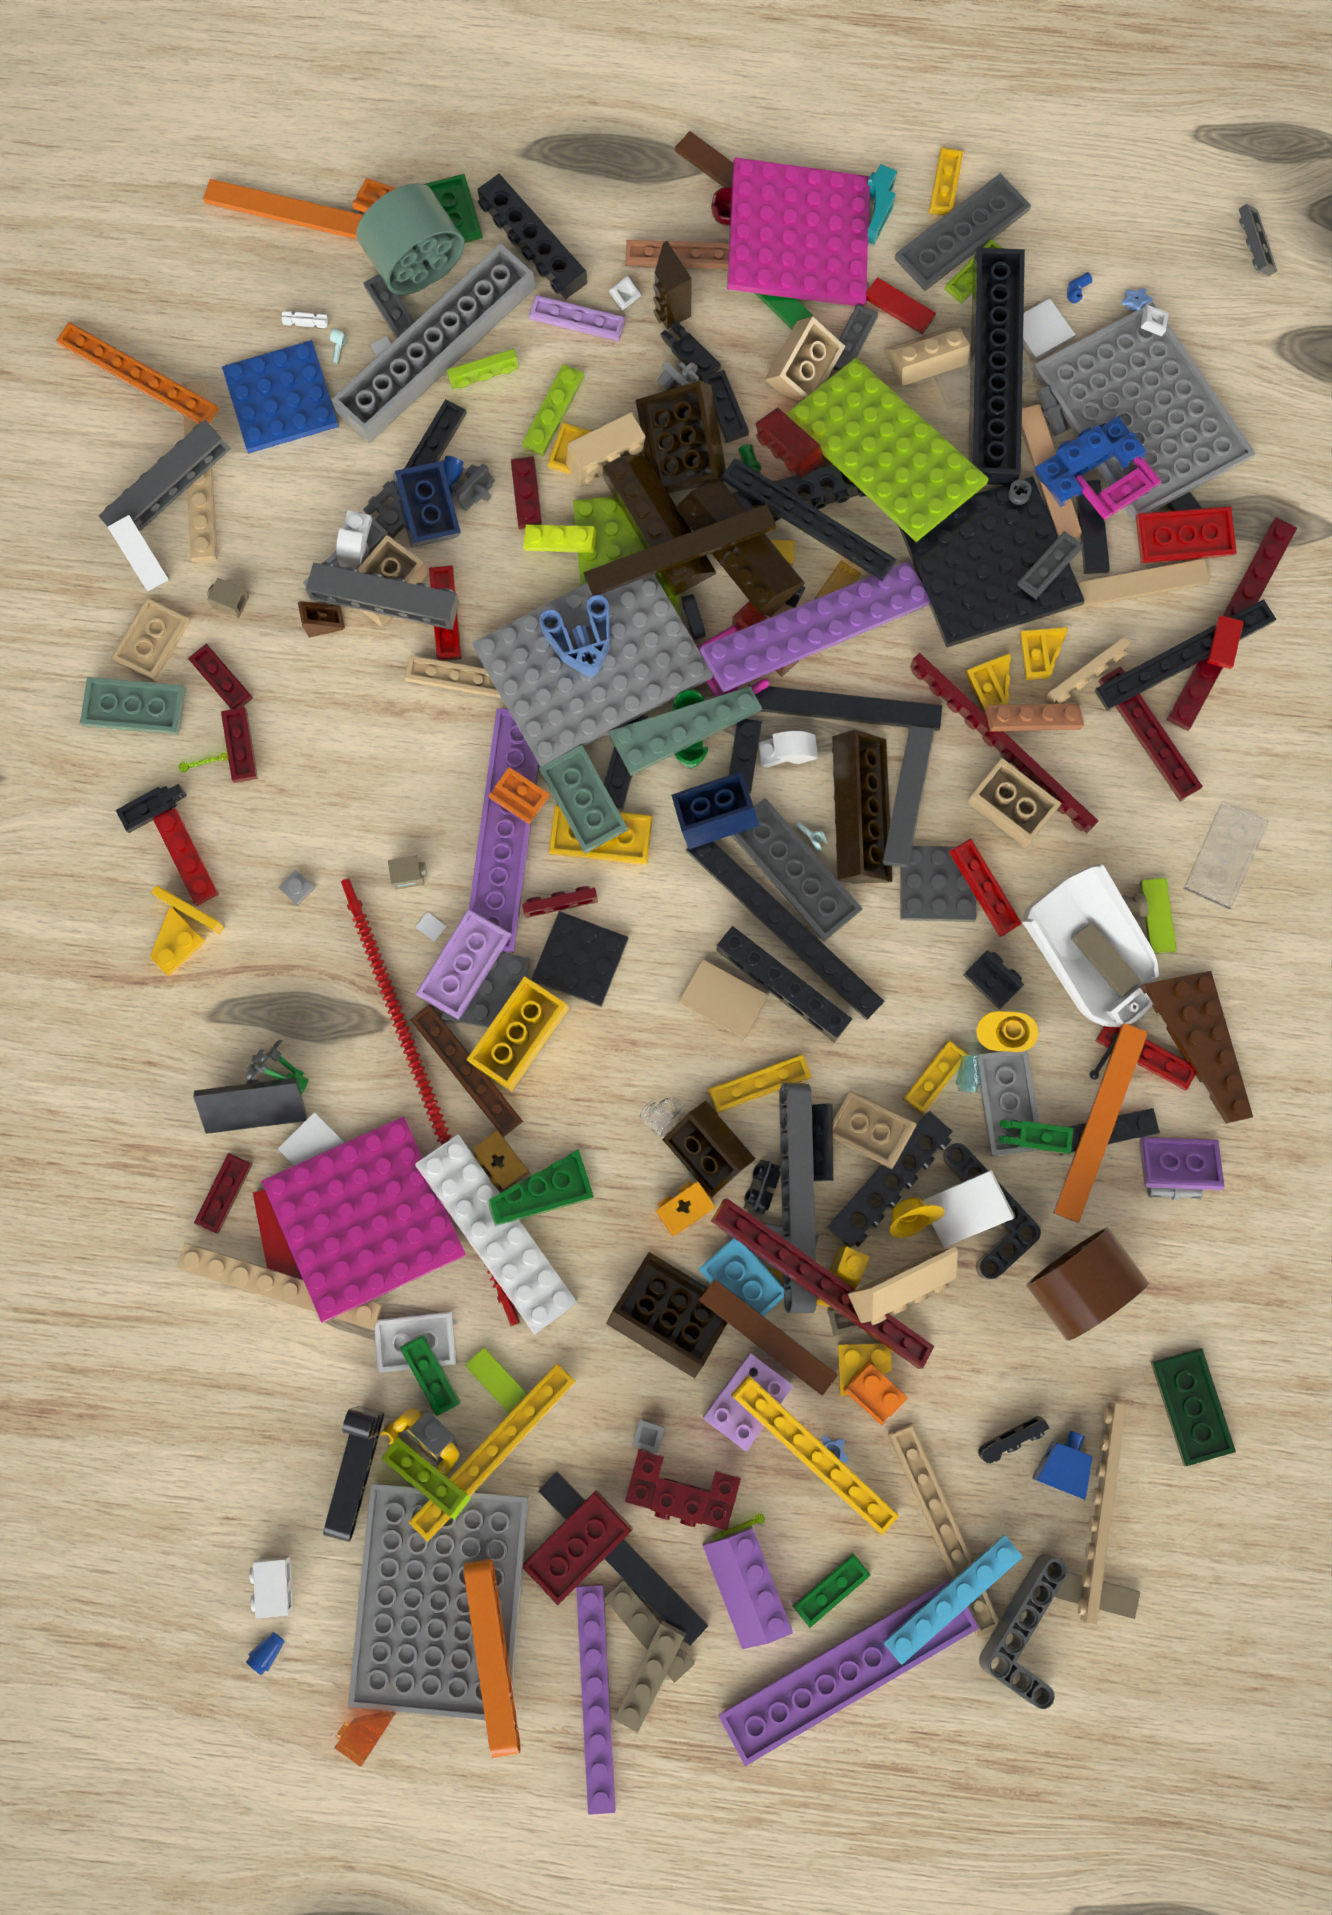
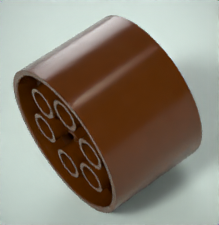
M1106 1227L1053 1261L1034 1276L1026 1286L1063 1337L1069 1341L1086 1333L1115 1314L1138 1296L1148 1286L1149 1281L1110 1229Z

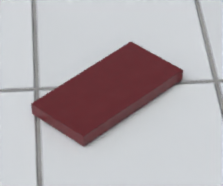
M595 1490L523 1563V1569L559 1605L633 1530V1527Z

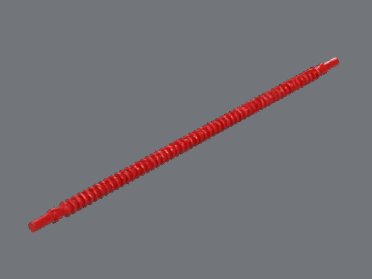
M350 878L341 881V885L348 900L347 908L354 916L352 921L356 922L355 928L359 929L357 934L361 935L360 941L364 942L362 947L366 948L365 954L369 955L367 960L371 961L370 967L374 968L372 973L377 975L375 977V980L379 981L377 986L382 988L380 994H384L382 1000L387 1002L385 1004V1007H389L387 1013L392 1015L390 1018L391 1021H394L392 1026L397 1028L395 1033L399 1034L398 1040L402 1041L400 1047L405 1048L403 1054H407L405 1060L410 1062L408 1064L409 1068L412 1067L410 1073L415 1075L413 1080L417 1081L416 1087L420 1088L418 1094L423 1095L421 1101H425L423 1107L428 1109L426 1114L430 1115L429 1121L433 1122L431 1128L436 1129L434 1135H438L436 1141L440 1142V1146L450 1140L452 1135L447 1134L449 1128H445L446 1121L442 1120L444 1115L439 1113L441 1107H437L438 1100H434L436 1094L431 1092L433 1090V1087L429 1086L431 1081L426 1079L428 1074L424 1073L425 1067L421 1066L423 1060H419L420 1053H416L418 1047L413 1045L415 1040H411L413 1034L408 1032L410 1027L406 1026L407 1020L403 1019L405 1014L400 1011L402 1006H398L400 1000L395 998L397 996V993H393L395 987L390 985L392 983V980L388 979L390 974L385 972L387 970V967L383 966L385 961L380 959L382 956L381 953H378L380 948L375 946L377 943L376 940H373L375 935L370 933L372 928L368 927L369 921L365 920L367 915L362 912L363 904L361 900L357 899ZM491 1274L490 1281H494L492 1287L497 1289V1300L499 1303H502L510 1326L520 1323L513 1303Z

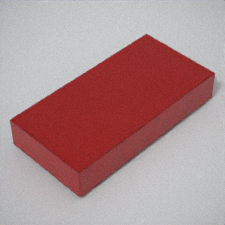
M1219 615L1209 652L1208 664L1228 669L1233 668L1244 621Z

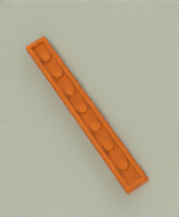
M214 179L209 180L203 197L205 204L357 239V227L363 217L361 214Z
M70 322L67 323L56 339L57 343L198 424L204 419L210 424L219 411L218 406Z
M1126 1023L1121 1025L1053 1214L1075 1223L1080 1222L1148 1032Z

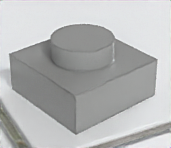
M297 870L278 887L297 906L315 889Z
M640 1419L632 1446L657 1453L665 1427Z

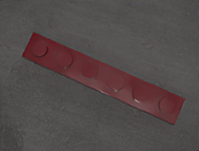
M1120 666L1101 677L1098 682L1100 685H1103L1125 672ZM1140 694L1116 706L1180 802L1203 788Z

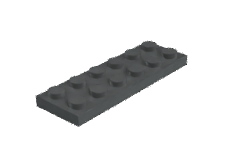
M1000 173L898 251L894 259L926 291L977 251V247L982 248L991 239L995 238L1030 210L1031 205Z
M765 798L754 807L760 826L731 836L825 942L859 914L863 908Z

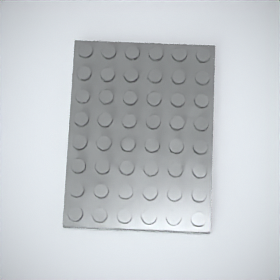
M1153 302L1149 304L1150 306L1157 308ZM1145 307L1034 364L1032 368L1043 387L1051 386L1057 404H1060L1062 407L1060 410L1061 414L1077 438L1083 430L1089 427L1093 429L1098 425L1101 427L1119 416L1129 432H1134L1145 448L1146 453L1143 459L1162 482L1124 507L1133 522L1136 521L1135 516L1137 514L1151 513L1252 459L1256 454L1168 323L1166 332L1162 336L1141 328ZM1114 454L1112 458L1097 466L1109 486L1138 468L1131 461L1128 467L1123 469Z
M655 574L600 594L607 599L609 604L610 649L601 670L594 676H586L560 659L542 634L539 620L544 611L555 610L560 614L564 627L567 629L573 650L577 649L571 630L579 625L586 626L591 644H594L595 640L587 612V602L592 597L587 583L472 642V647L540 767L580 745L586 746L608 734L609 731L620 728L676 698L678 693L687 689H693L713 678L711 670ZM596 607L592 611L594 613H601L604 609ZM551 621L548 622L545 626L548 628H553L557 625V623ZM591 659L586 660L588 664H593Z
M371 1484L348 1707L485 1720L464 1578V1563L490 1558L493 1560L513 1687L529 1496L474 1492L470 1496V1501L455 1520L450 1518L427 1542L408 1522L429 1499L414 1486Z

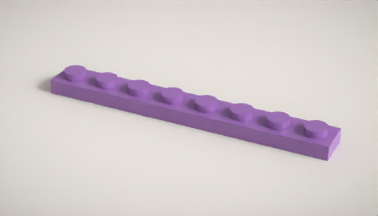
M603 1584L579 1585L576 1587L588 1815L615 1813L616 1808Z

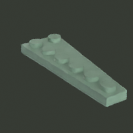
M747 687L611 730L608 734L628 773L632 776L761 711L762 707L752 688Z

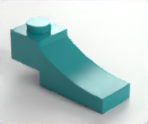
M880 164L876 173H871L867 183L870 186V197L873 198L874 215L868 228L867 236L868 242L875 245L894 207L896 193L891 191L895 185L897 171Z

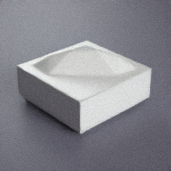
M629 276L625 277L608 291L622 311L642 296Z
M1147 305L1143 310L1141 328L1162 336L1166 332L1169 313Z

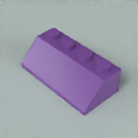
M752 1525L703 1544L741 1648L746 1649L769 1644L793 1634Z

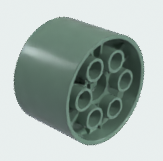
M419 183L398 187L378 199L365 212L356 231L357 241L389 290L398 295L419 292L443 278L456 265L464 250L462 235L433 191L427 185Z

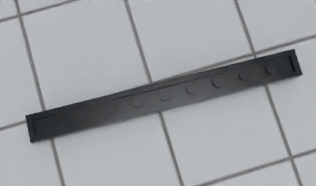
M714 841L692 849H686V852L864 1019L868 1020L885 1002Z

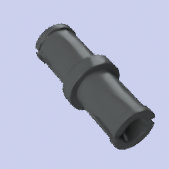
M1049 385L1036 391L1044 409L1043 415L1044 417L1047 416L1054 433L1053 435L1056 436L1069 430L1060 411L1062 407L1060 404H1057L1051 386Z

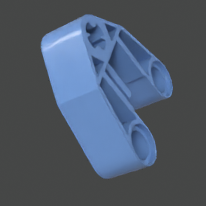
M594 595L588 600V619L595 643L591 644L586 626H576L575 629L571 630L577 646L575 650H573L560 614L555 610L544 611L539 619L541 631L560 659L586 676L598 674L610 649V614L607 599L601 595ZM596 607L604 609L601 613H594L592 610ZM551 621L557 623V625L553 628H548L545 626L548 622ZM591 659L593 664H588L586 660Z

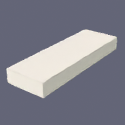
M130 515L108 526L147 592L169 580Z

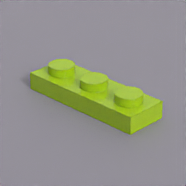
M511 349L447 369V374L453 390L465 388L469 384L478 381H487L500 374H510L514 370L519 369L515 350Z

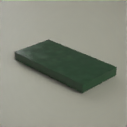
M1203 1348L1151 1362L1183 1466H1190L1235 1453L1236 1450Z

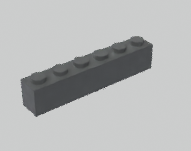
M204 419L184 439L178 441L175 447L165 456L161 457L152 468L143 473L131 487L124 490L120 497L108 505L99 515L100 519L108 527L130 515L140 532L231 450L230 446Z
M313 562L306 586V591L310 599L451 630L453 629L459 606L457 593H454L451 589H434L425 583L411 584L397 577L393 579L383 578L382 575L374 572L369 574L360 573L357 569L346 567L345 569L337 568L328 562H322L321 564Z

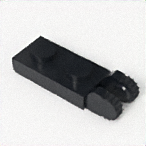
M677 321L673 322L671 326L672 330L681 338L678 342L666 330L660 334L663 341L672 349V353L686 365L690 363L697 365L698 368L695 374L701 381L702 377L715 373L721 368V363L690 333H687L685 328Z
M1036 1416L984 1443L978 1449V1456L989 1464L994 1461L997 1462L1001 1459L1002 1452H1014L1021 1448V1443L1029 1439L1030 1441L1040 1439L1045 1435L1044 1431L1050 1428L1045 1419L1041 1416Z

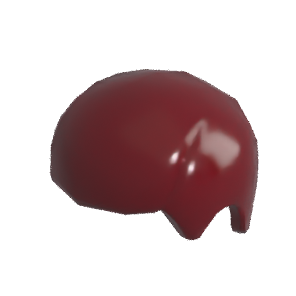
M731 187L720 188L716 191L711 204V213L715 221L726 226H730Z

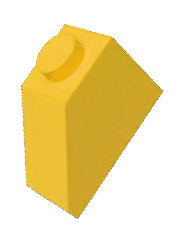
M847 1246L838 1247L829 1271L856 1289L862 1279L870 1256Z

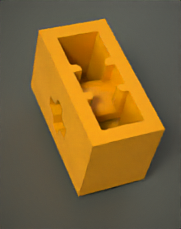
M691 1181L687 1182L678 1189L679 1195L673 1199L669 1195L657 1203L659 1208L655 1212L672 1237L715 1209V1205L698 1181L695 1184ZM680 1201L691 1204L688 1207L689 1213L685 1214L684 1211L680 1213L677 1211Z

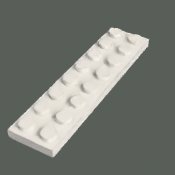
M456 1135L415 1164L534 1335L577 1304L573 1295L519 1220L499 1226L494 1225L488 1200L500 1194V1192L492 1184L490 1178L459 1135Z

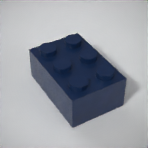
M438 461L396 470L393 474V481L411 548L458 538L461 531L443 462Z
M742 771L671 795L688 849L760 826Z

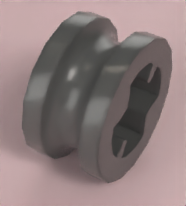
M1022 479L1014 481L1008 493L1010 501L1017 505L1026 503L1032 491L1030 483ZM1020 489L1024 490V493H1021L1020 495L1016 494V491H1019Z

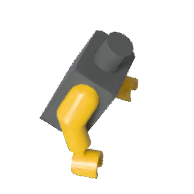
M414 1408L408 1409L393 1423H389L380 1433V1437L383 1434H387L390 1437L387 1444H392L403 1431L438 1465V1470L446 1477L459 1458L455 1436L428 1410L419 1412Z

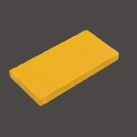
M555 805L549 855L647 865L653 815L619 812L629 830L585 854L559 805Z

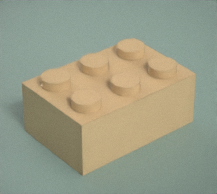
M630 412L568 443L566 465L579 487L584 485L591 486L603 476L602 467L623 455H642L645 435Z
M388 535L383 538L357 569L360 573L365 574L370 572L378 573L383 578H401L411 584L421 583L428 575L425 563ZM360 610L382 628L392 618L391 616Z
M1003 758L992 769L967 802V804L1024 848H1027L1061 805L1058 800Z

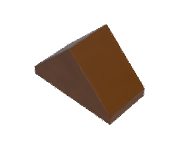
M306 601L298 602L302 626L309 638L345 629L340 606Z

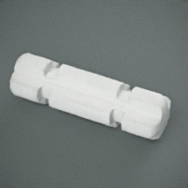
M283 311L282 322L284 325L291 326L295 323L296 326L315 327L317 325V328H327L328 316L324 313L314 315L311 312L295 311V314H293L292 311Z

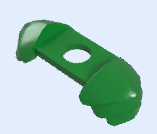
M687 689L678 693L674 700L672 711L705 700L699 692ZM702 740L676 753L675 756L685 767L692 769L705 759L708 747H703Z

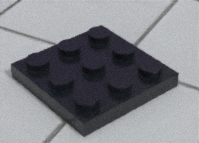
M559 911L531 980L602 1008L629 937Z

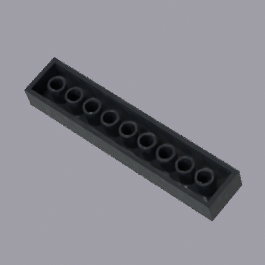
M977 247L973 260L968 460L988 477L987 484L1006 485L1018 480L1021 474L1025 249Z

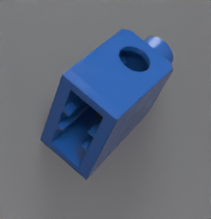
M1069 1431L1065 1445L1052 1441L1032 1479L1085 1500L1092 1464V1456L1080 1452L1085 1436Z

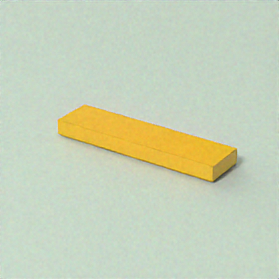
M803 1054L712 1087L708 1089V1092L718 1114L779 1091L782 1083H800L812 1077Z

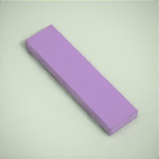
M535 295L529 314L530 320L618 342L620 341L626 321L624 316Z

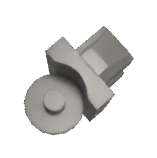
M665 361L662 365L665 370L657 381L666 390H669L676 381L681 386L690 384L688 382L690 379L693 382H697L699 377L695 373L698 367L695 363L686 365L681 362L678 365V368L682 371L680 374Z

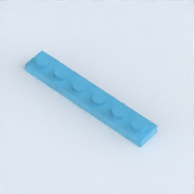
M1003 1534L891 1633L883 1643L902 1665L1021 1560L1023 1556Z

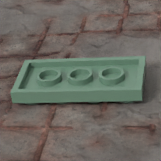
M87 677L80 724L86 727L179 735L186 688L183 685Z
M583 745L574 748L539 768L585 854L629 830Z

